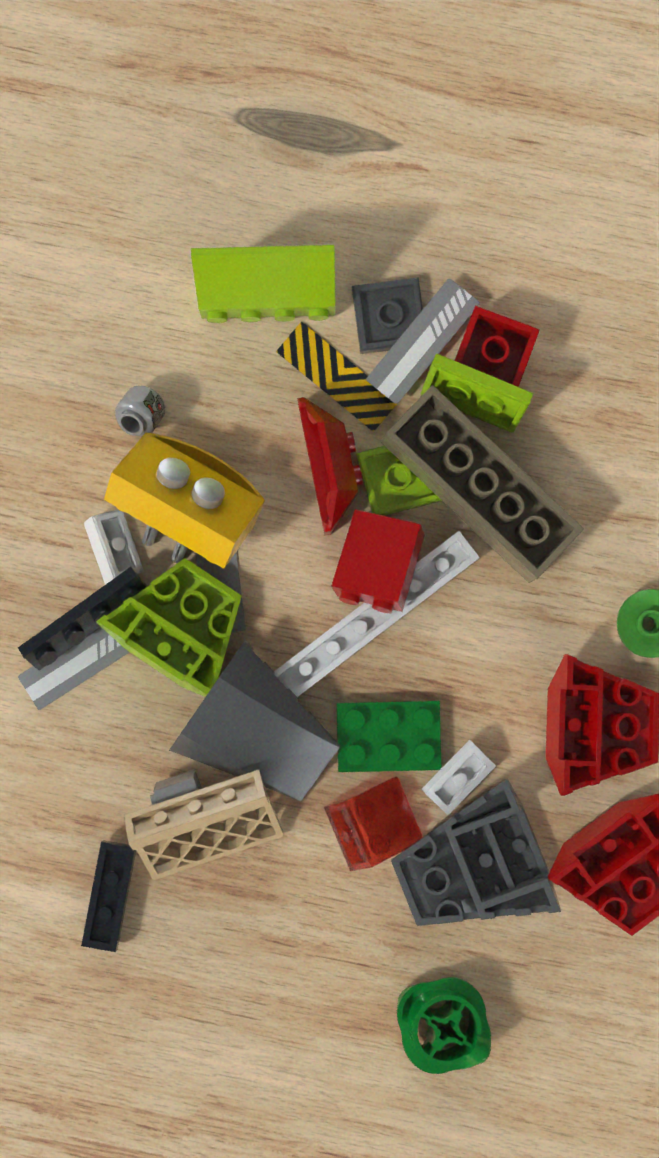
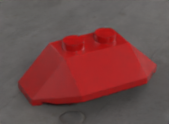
M305 397L297 398L324 536L332 534L358 495L357 486L363 485L360 466H353L350 454L356 452L353 432L346 433L343 422Z

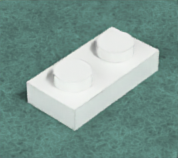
M469 740L432 777L422 790L449 815L496 765Z

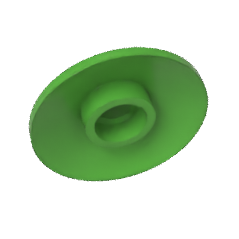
M656 589L642 590L632 594L624 601L617 615V631L622 643L631 652L641 657H659V590ZM645 618H650L654 622V627L650 631L643 627Z

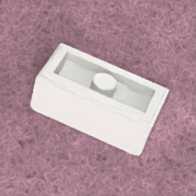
M114 510L91 516L84 522L105 585L129 567H132L138 575L144 572L124 512Z

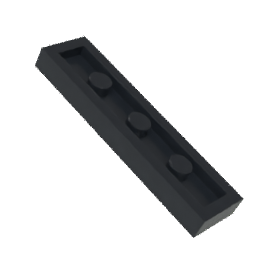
M129 567L19 646L20 653L24 659L38 670L52 664L60 655L71 647L80 644L85 637L101 627L96 623L97 620L104 615L107 616L121 606L129 597H133L147 587L146 583L132 567Z

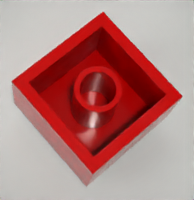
M475 306L454 361L519 387L540 329Z

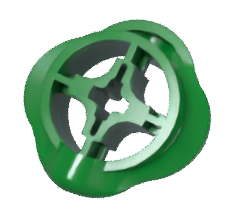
M446 977L436 981L415 984L400 993L397 1002V1021L401 1030L402 1045L407 1057L417 1068L431 1074H443L453 1070L467 1069L482 1064L488 1059L491 1052V1031L486 1017L483 998L473 985L460 978ZM447 1000L440 1008L430 1007L439 1001ZM465 1006L469 1013V1025L466 1033L459 1026L463 1016L461 1011ZM420 1018H423L429 1025L425 1034L427 1039L423 1044L418 1039ZM434 1020L438 1023L442 1022L443 1024H447L449 1022L453 1030H451L448 1027L445 1028L443 1026L438 1028ZM448 1043H457L451 1048L442 1050Z

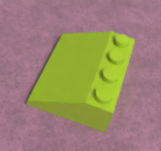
M334 245L191 248L198 309L201 318L207 319L210 323L227 322V318H241L243 322L261 321V317H275L276 321L286 322L295 320V316H308L310 320L322 321L327 320L329 316L335 315Z

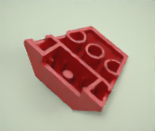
M565 654L548 687L546 760L559 794L565 796L582 787L599 784L602 780L617 775L622 776L658 763L659 693L625 678L614 676L605 672L604 669L591 666L571 655Z
M659 794L618 802L563 843L547 876L550 881L570 892L575 898L595 909L600 915L631 936L659 916Z

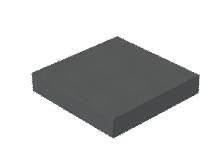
M419 278L352 286L360 354L389 351L420 314L423 307Z

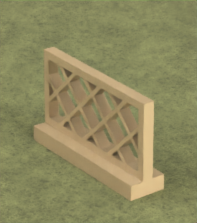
M259 770L124 815L128 843L132 850H137L153 880L284 836ZM238 819L249 821L245 828L234 826ZM260 823L273 826L262 831L255 830ZM205 830L216 832L212 839L200 837ZM226 834L237 837L229 842L222 841ZM171 841L183 844L179 850L167 848ZM193 846L204 848L203 851L197 853L189 852ZM159 857L172 859L170 862L158 866L155 865Z

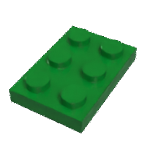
M440 701L337 703V743L340 745L338 749V772L440 770L442 768Z

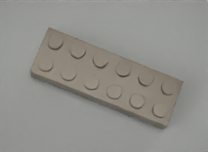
M433 385L385 433L381 440V443L528 583L538 579L584 530L574 518Z

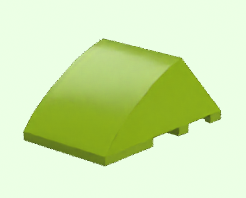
M184 558L153 580L149 586L138 594L125 600L121 606L110 614L101 617L96 623L128 652L179 686L206 697L219 678L242 595Z

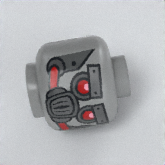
M134 386L126 392L116 406L115 417L124 432L133 436H143L146 432L152 433L164 417L166 407L161 396L153 389L146 386Z

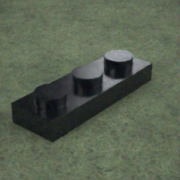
M106 840L101 841L81 944L83 947L110 952L118 950L136 850H132L130 845Z

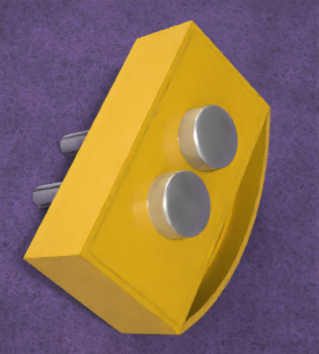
M148 432L140 438L111 472L104 500L116 506L118 510L130 514L147 525L142 539L144 545L152 546L159 531L177 542L171 557L176 563L183 560L186 550L189 548L206 558L210 563L217 564L222 568L226 567L253 529L265 502V499L241 473L213 454L181 440Z

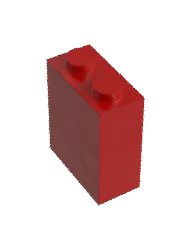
M355 509L331 585L339 600L350 605H359V602L371 604L373 609L390 614L392 610L403 612L425 537L421 524Z

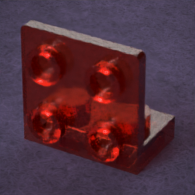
M398 777L390 778L351 798L339 800L324 807L350 871L372 868L406 850L423 838Z

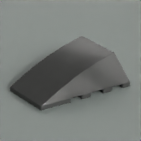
M245 640L169 751L237 777L259 770L265 788L302 801L338 751L340 745L311 712L306 711L297 701L298 698L294 693L280 682L274 675L275 672L266 662L263 663L254 653L251 645Z
M508 778L391 859L417 926L463 922L467 919L477 918L484 920L494 919L498 916H525L539 912H561L553 882L547 878L549 869L523 805Z

